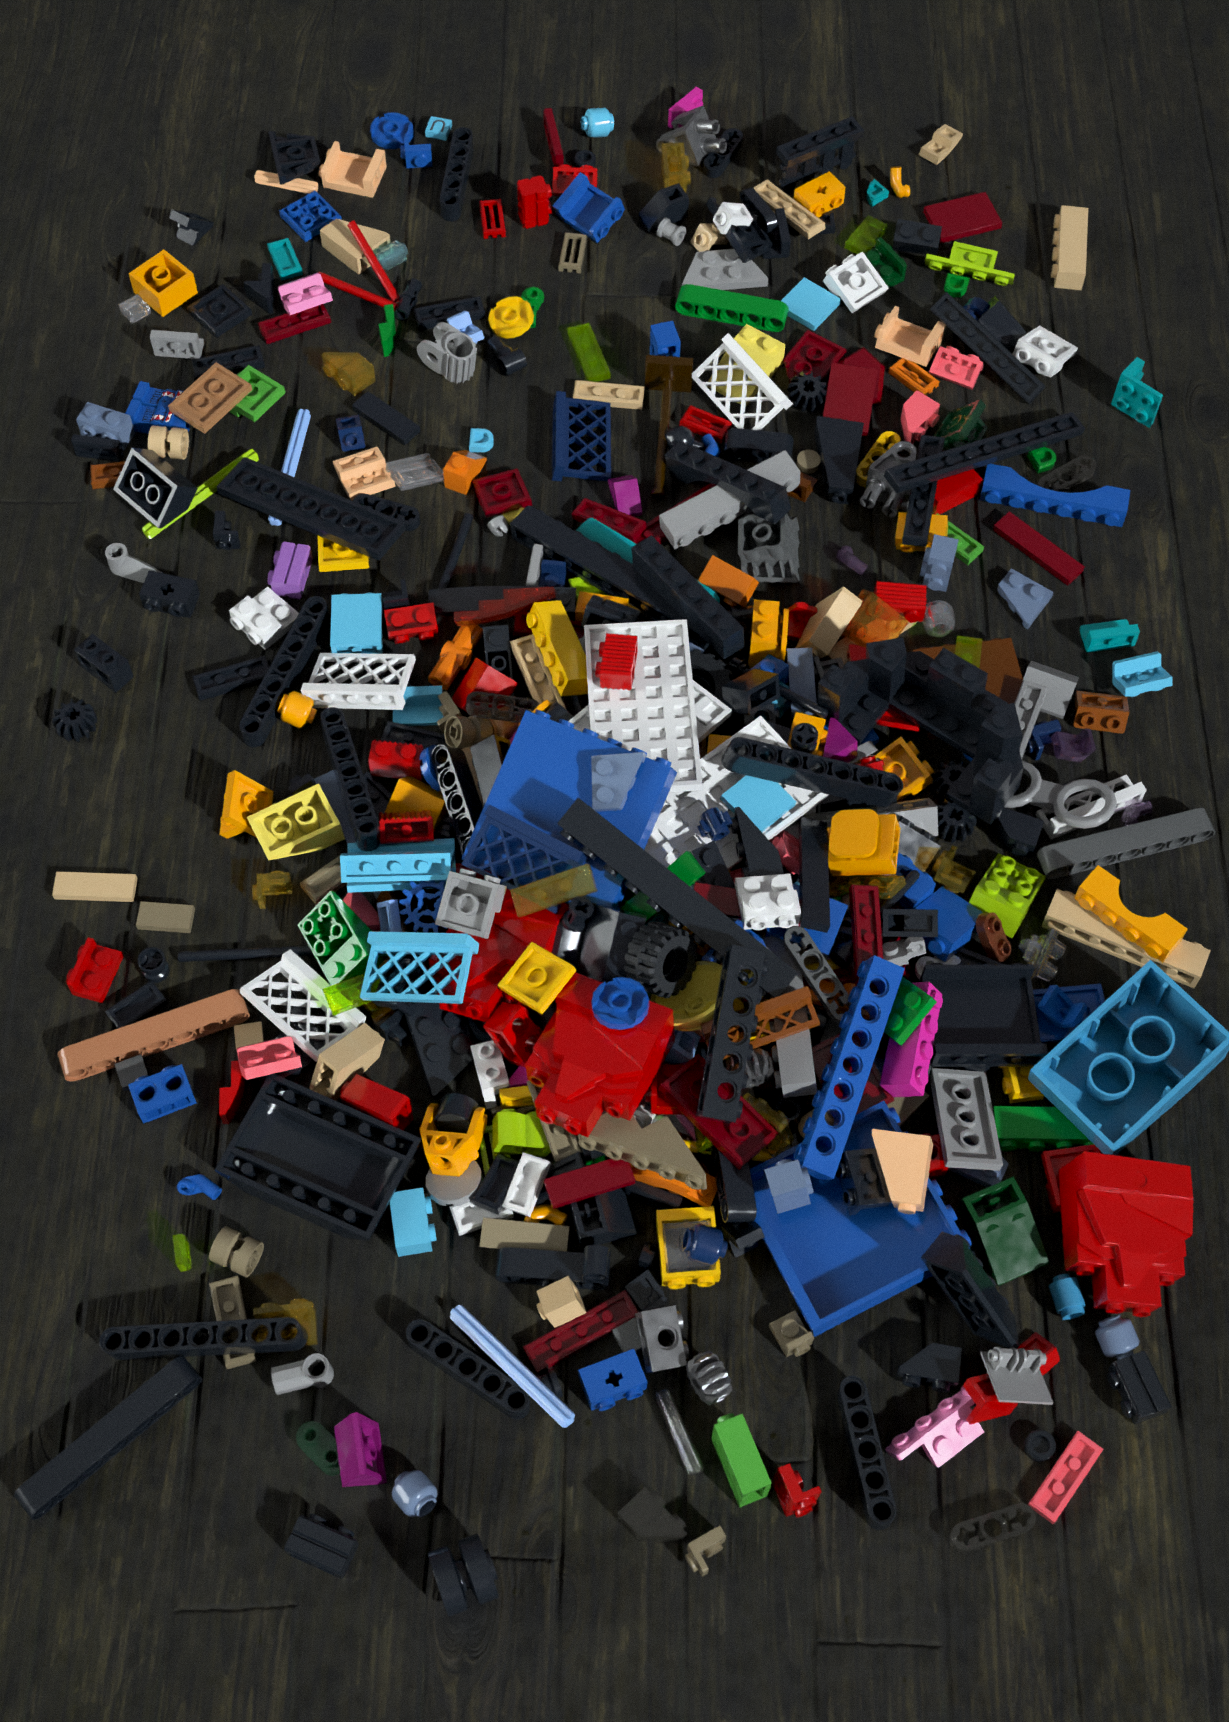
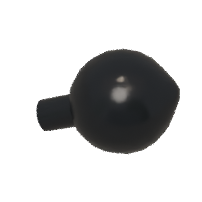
M674 426L665 434L669 450L679 441L703 450L704 443L694 440L692 431L686 426Z

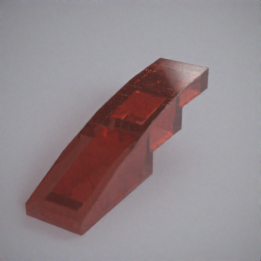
M554 587L503 589L504 599L480 600L479 611L454 612V622L459 627L509 618L531 610L534 602H545L555 598L556 590Z

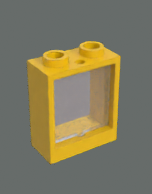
M714 1206L656 1210L662 1286H668L670 1289H681L686 1287V1284L710 1287L715 1282L720 1281L719 1259L714 1265H705L688 1260L686 1252L682 1251L683 1237L688 1228L691 1229L695 1224L716 1227Z

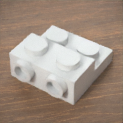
M863 252L856 256L853 254L849 255L842 261L843 264L839 267L833 265L825 272L827 276L823 280L830 292L840 297L851 313L862 308L889 289Z
M1038 326L1018 340L1013 355L1021 363L1035 368L1039 374L1052 377L1061 371L1064 362L1072 358L1078 348L1047 329Z
M266 587L252 599L246 596L229 610L230 622L238 631H244L254 645L259 644L265 650L290 631L299 614L269 587Z
M790 874L735 878V889L744 930L799 926L801 909L797 890L793 889Z

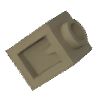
M447 691L438 695L442 704L438 708L443 718L438 720L437 724L442 734H444L445 724L449 717L462 716Z
M795 1310L769 1324V1328L786 1357L792 1354L797 1357L811 1349L810 1345L813 1342L814 1336L812 1332H807Z
M721 1526L714 1528L687 1545L688 1554L685 1555V1558L692 1571L696 1572L698 1570L702 1577L707 1575L709 1570L702 1555L706 1554L708 1558L723 1549L721 1544L725 1542L726 1535Z

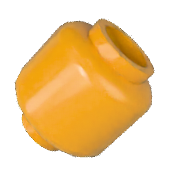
M292 691L289 695L284 694L277 712L280 713V719L283 722L297 728H303L307 722L312 724L317 710L313 708L314 700L311 697L297 691Z

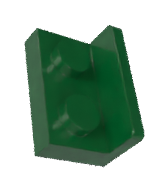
M881 237L877 238L875 248L864 254L888 288H891L904 281L907 264L892 249L890 244L886 243Z

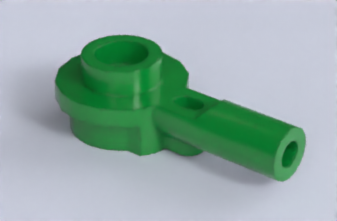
M529 287L523 291L522 299L526 302L528 301L531 305L534 319L530 328H535L536 313L544 301V293L537 287Z

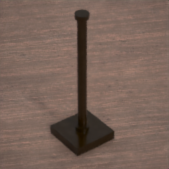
M646 355L645 390L663 391L654 489L651 491V497L656 500H662L666 495L664 490L666 467L664 455L667 453L665 434L669 431L672 391L691 393L693 358Z

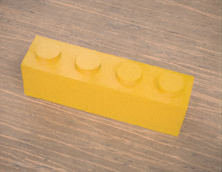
M561 600L534 602L530 612L527 614L526 621L535 637L536 646L540 648L543 655L544 664L551 673L554 686L557 687L560 696L588 694L586 655Z

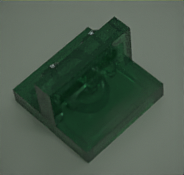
M980 399L950 411L934 436L944 437V447L947 446L949 449L981 440L988 429L979 418L986 405Z

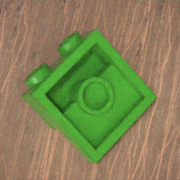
M248 365L237 376L250 383L252 391L229 412L237 417L242 414L256 422L285 394V388Z

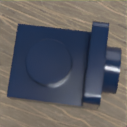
M359 415L337 418L336 424L342 451L365 448Z
M542 560L539 586L565 587L566 562Z

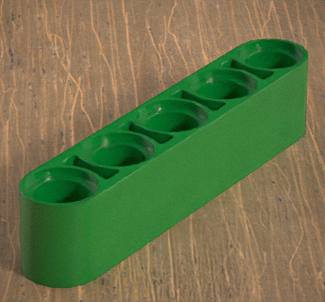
M685 284L680 288L675 305L677 312L685 316L739 326L748 324L755 329L780 332L784 329L789 311L787 304L782 301L692 284Z

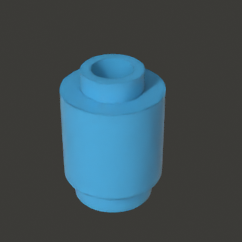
M1061 1274L1054 1277L1053 1283L1049 1285L1056 1311L1058 1314H1061L1062 1320H1070L1084 1315L1083 1307H1085V1302L1077 1278L1070 1277L1069 1274Z

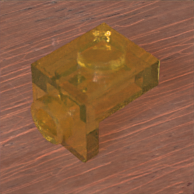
M272 871L271 873L257 874V884L252 885L253 900H258L260 909H266V895L292 894V881L289 872Z

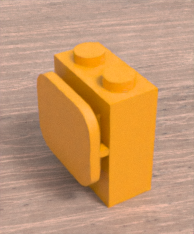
M754 600L748 659L750 669L768 654L785 661L789 609L784 608L783 616H781L778 601Z
M871 809L841 810L832 816L831 827H827L829 843L828 867L832 876L896 874L901 829L896 814L877 815Z

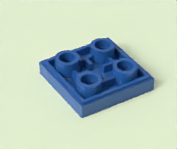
M316 190L279 210L280 217L305 242L319 235L320 230L325 225L335 219L341 220V215Z

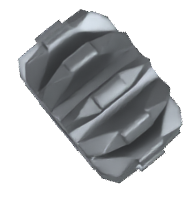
M760 1048L752 1051L750 1061H746L745 1072L748 1073V1080L745 1088L750 1089L762 1083H767L774 1076V1064L768 1051ZM732 1057L726 1061V1070L731 1071L734 1067Z
M708 1350L697 1354L688 1361L686 1365L687 1376L701 1401L708 1405L718 1403L732 1392L731 1379L723 1366V1362L719 1360L716 1354Z

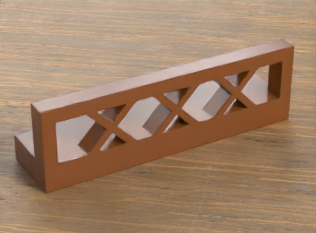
M808 986L763 1001L759 1005L756 1004L755 1016L758 1017L757 1024L762 1023L761 1027L757 1025L756 1031H758L755 1040L750 1041L749 1044H752L754 1049L819 1026L820 1021L812 1004V995ZM807 1007L812 1019L799 1023L792 1020V1017L796 1010ZM741 1009V1010H738V1011H735V1012H737L738 1014H741L744 1009ZM774 1018L785 1022L782 1030L776 1033L765 1029L768 1021ZM713 1020L700 1024L707 1048ZM730 1027L728 1030V1037L732 1042H736L739 1037V1032L734 1027ZM726 1055V1056L723 1058V1060H724V1059H727V1058H729V1057H731V1056Z

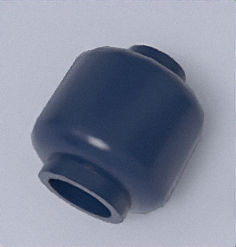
M695 1224L691 1229L688 1228L684 1234L682 1251L686 1252V1256L690 1261L714 1265L719 1258H724L727 1251V1241L723 1240L721 1229L704 1224Z

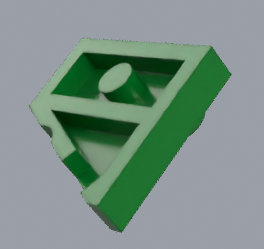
M902 976L883 1033L902 1046L937 1001Z

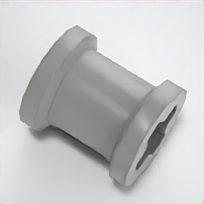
M664 218L661 221L657 230L658 237H665L676 246L682 243L686 234V227H679L671 223L668 218Z

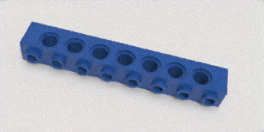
M876 955L866 961H862L858 968L857 976L859 980L857 986L852 988L848 997V1002L851 1003L849 1011L845 1012L840 1020L839 1028H842L839 1038H836L831 1046L830 1053L833 1054L831 1062L825 1066L822 1072L821 1080H824L821 1091L818 1090L813 1098L812 1106L815 1108L812 1117L807 1118L803 1127V1133H805L803 1143L797 1146L794 1153V1160L798 1159L801 1169L807 1167L810 1176L824 1182L835 1177L905 968ZM870 983L876 985L878 995L871 992ZM861 1008L869 1013V1021L862 1017ZM852 1034L860 1038V1047L853 1043ZM844 1060H847L851 1064V1073L847 1072L844 1069ZM835 1086H838L842 1090V1099H839L835 1096ZM826 1112L833 1116V1126H830L825 1121ZM817 1139L822 1140L825 1145L823 1153L816 1148Z

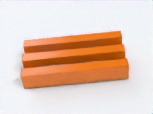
M901 358L889 368V374L914 393L918 390L927 395V393L930 394L933 388L936 389L939 386V380L916 363Z

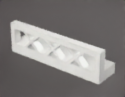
M1127 775L1104 783L1112 791L1115 787L1122 784L1125 786L1124 789L1114 793L1117 801L1114 814L1141 803L1146 792L1142 782L1133 785ZM1085 791L1067 798L1064 802V807L1068 811L1069 806L1076 804L1080 807L1068 811L1069 813L1082 817L1092 816L1103 809L1105 800L1102 797L1090 802L1093 796L1101 795L1093 791ZM1043 808L1036 812L1037 818L1044 821L1043 828L1050 839L1078 829L1061 822L1057 816L1049 821L1046 815L1055 814L1052 810Z

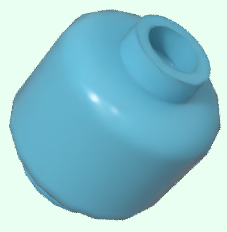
M589 108L585 112V116L581 117V128L585 130L588 137H607L614 128L613 114L609 113L607 108Z

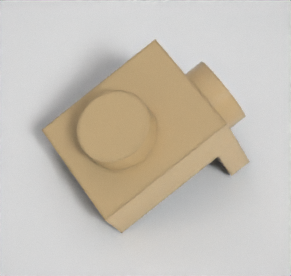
M700 223L691 239V244L699 252L709 251L712 245H727L729 242L726 235L720 233L715 223Z

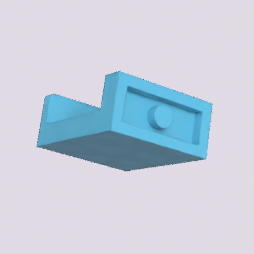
M342 593L340 595H332L330 635L332 653L383 654V601L381 593Z

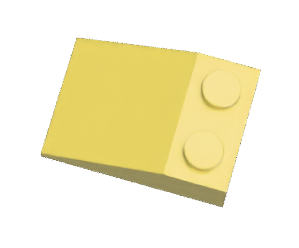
M748 324L734 337L735 341L769 378L783 364L784 343ZM725 352L718 365H729V354ZM742 369L733 370L732 381H743L744 371ZM717 370L716 382L727 381L728 370ZM747 385L746 397H755L758 393V386ZM716 386V392L726 396L727 386ZM731 386V398L742 397V386Z
M319 784L247 817L268 860L323 850L345 839L341 824Z

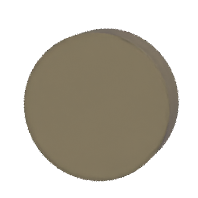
M813 450L801 451L797 456L796 465L798 469L807 474L816 472L820 467V455Z

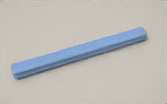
M299 409L297 411L281 472L293 477L296 473L311 417L310 411L307 409ZM269 515L270 525L280 526L282 524V520Z
M457 1305L450 1311V1319L561 1427L567 1428L574 1422L575 1413L462 1305Z

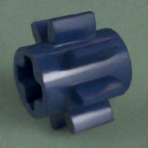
M714 807L700 815L701 821H699L700 825L697 828L702 838L708 836L712 841H718L730 833L728 828L731 827L732 820L727 811L722 813L721 810Z

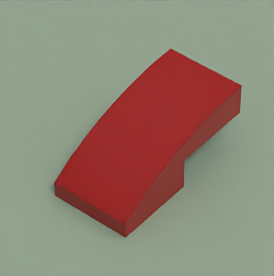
M231 1061V1087L220 1088L219 1115L223 1124L231 1122L243 1097L246 1079L241 1075L239 1061Z

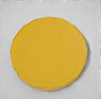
M517 296L507 297L497 302L496 307L490 310L488 321L492 331L497 336L505 339L515 338L529 330L533 323L534 313L528 301L526 302Z

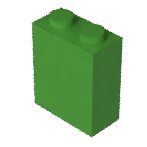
M730 1413L717 1419V1424L714 1425L711 1440L740 1508L767 1497L772 1483L743 1414L734 1416V1413Z

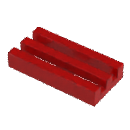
M501 199L479 201L484 239H488L489 235H492L493 238H497V235L500 234L501 237H506ZM493 205H497L500 228H496ZM484 206L489 208L491 229H487Z
M691 405L679 423V426H686L692 432L701 436L711 434L714 440L721 444L726 432L732 428L731 421Z

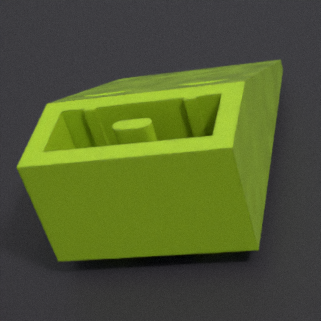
M998 853L975 888L969 903L983 913H995L1001 920L1006 936L1013 938L1046 876L1034 868H1028L1016 862L1009 856Z

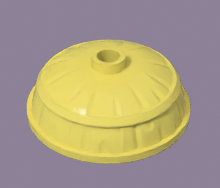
M696 961L695 965L697 966L696 970L693 971L691 981L687 982L686 988L683 991L680 990L678 995L671 996L670 998L651 995L650 1001L673 1009L674 1030L684 1032L697 1031L701 1029L700 1024L713 1020L722 970L721 965L710 961Z

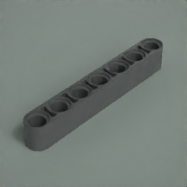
M1196 808L1049 845L1037 852V858L1046 878L1056 879L1095 869L1097 865L1103 867L1198 843L1212 837L1215 834V830L1205 809Z

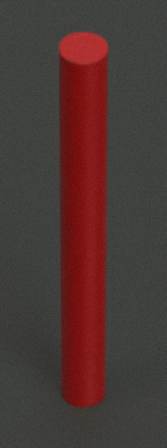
M355 220L347 224L348 228L393 302H398L399 294Z
M318 272L322 276L323 283L383 308L384 305L393 304L395 311L398 306L396 302L325 273Z

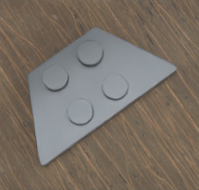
M734 249L696 252L682 286L692 284L719 290L768 286V277L752 260L743 263Z

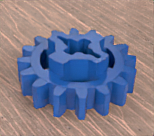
M429 880V882L420 881L418 885L411 881L410 886L412 890H403V894L407 899L400 900L399 904L406 906V909L401 910L400 914L408 915L405 924L414 923V932H417L419 928H423V933H428L429 929H433L434 933H438L439 925L423 923L419 920L426 917L432 918L436 922L445 889V880H441L439 883H435V880ZM424 888H434L439 891L431 894L426 893ZM415 895L418 900V907L411 912V900ZM426 899L429 902L436 900L434 904L435 910L432 912L429 909L422 911L424 908L423 901Z

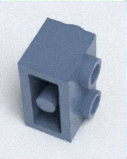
M89 402L86 403L76 419L81 435L120 440V446L123 451L126 450L135 435L130 415Z
M934 534L931 548L926 547L920 576L924 577L923 585H927L926 588L946 592L959 539Z
M784 1159L777 1162L774 1167L764 1169L777 1214L811 1204L809 1194L814 1192L807 1167L801 1169L798 1159L794 1161Z

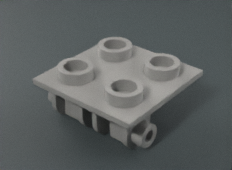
M994 1347L988 1352H980L999 1402L1053 1404L1039 1369L1041 1365H1045L1047 1360L1046 1354L1042 1353L1041 1350L1026 1351L1024 1348L1005 1349Z

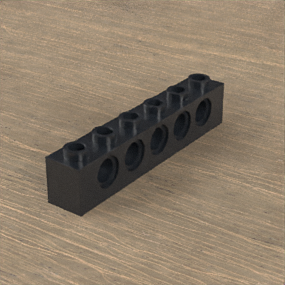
M733 944L725 948L696 1117L725 1123H736V1118L741 1116L743 1102L740 1101L741 1090L745 1089L748 1080V1073L745 1072L746 1061H750L753 1051V1045L749 1043L751 1032H755L758 1017L755 1016L756 1004H760L763 989L759 987L761 976L765 975L768 964L767 959H764L765 951ZM740 970L746 972L749 977L746 986L738 981ZM736 998L741 1000L744 1005V1010L741 1014H738L733 1009V1001ZM730 1027L736 1028L739 1032V1038L736 1042H732L728 1037ZM726 1055L731 1056L734 1061V1067L731 1071L726 1070L723 1066V1058ZM722 1083L729 1089V1095L725 1100L718 1095V1087Z

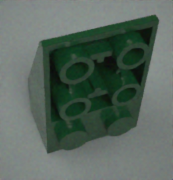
M1014 1177L962 1198L957 1210L997 1286L1050 1263L1027 1200Z

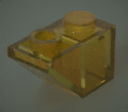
M325 352L322 354V368L328 377H333L343 390H348L352 395H357L375 382L374 366L359 353Z

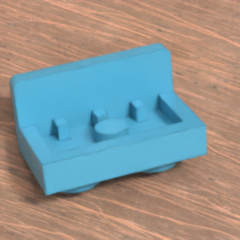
M1158 651L1112 663V684L1125 697H1135L1140 693L1160 691L1165 687L1172 686L1173 677L1161 666V654Z

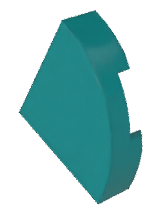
M875 179L869 183L866 194L868 203L873 207L889 196V191Z

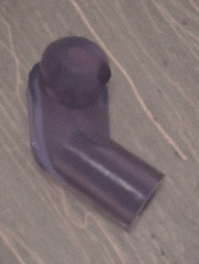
M844 545L837 551V559L859 575H862L867 569L868 565L853 555L851 547Z
M1146 800L1127 806L1121 817L1124 826L1136 824L1140 815L1152 812L1151 802Z

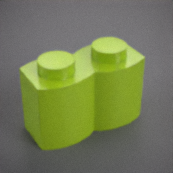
M504 1109L493 1118V1152L509 1155L523 1154L524 1152L536 1157H545L551 1152L536 1111L524 1115L517 1113L514 1109Z

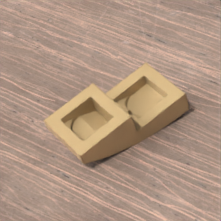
M944 124L934 132L932 140L921 147L919 156L936 165L939 164L957 145L963 133Z

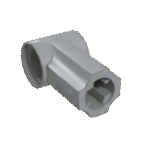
M319 1353L309 1355L305 1360L271 1368L272 1382L277 1395L312 1386L318 1388L325 1387L334 1377V1370L328 1359ZM316 1366H325V1370L321 1375L312 1376V1370Z

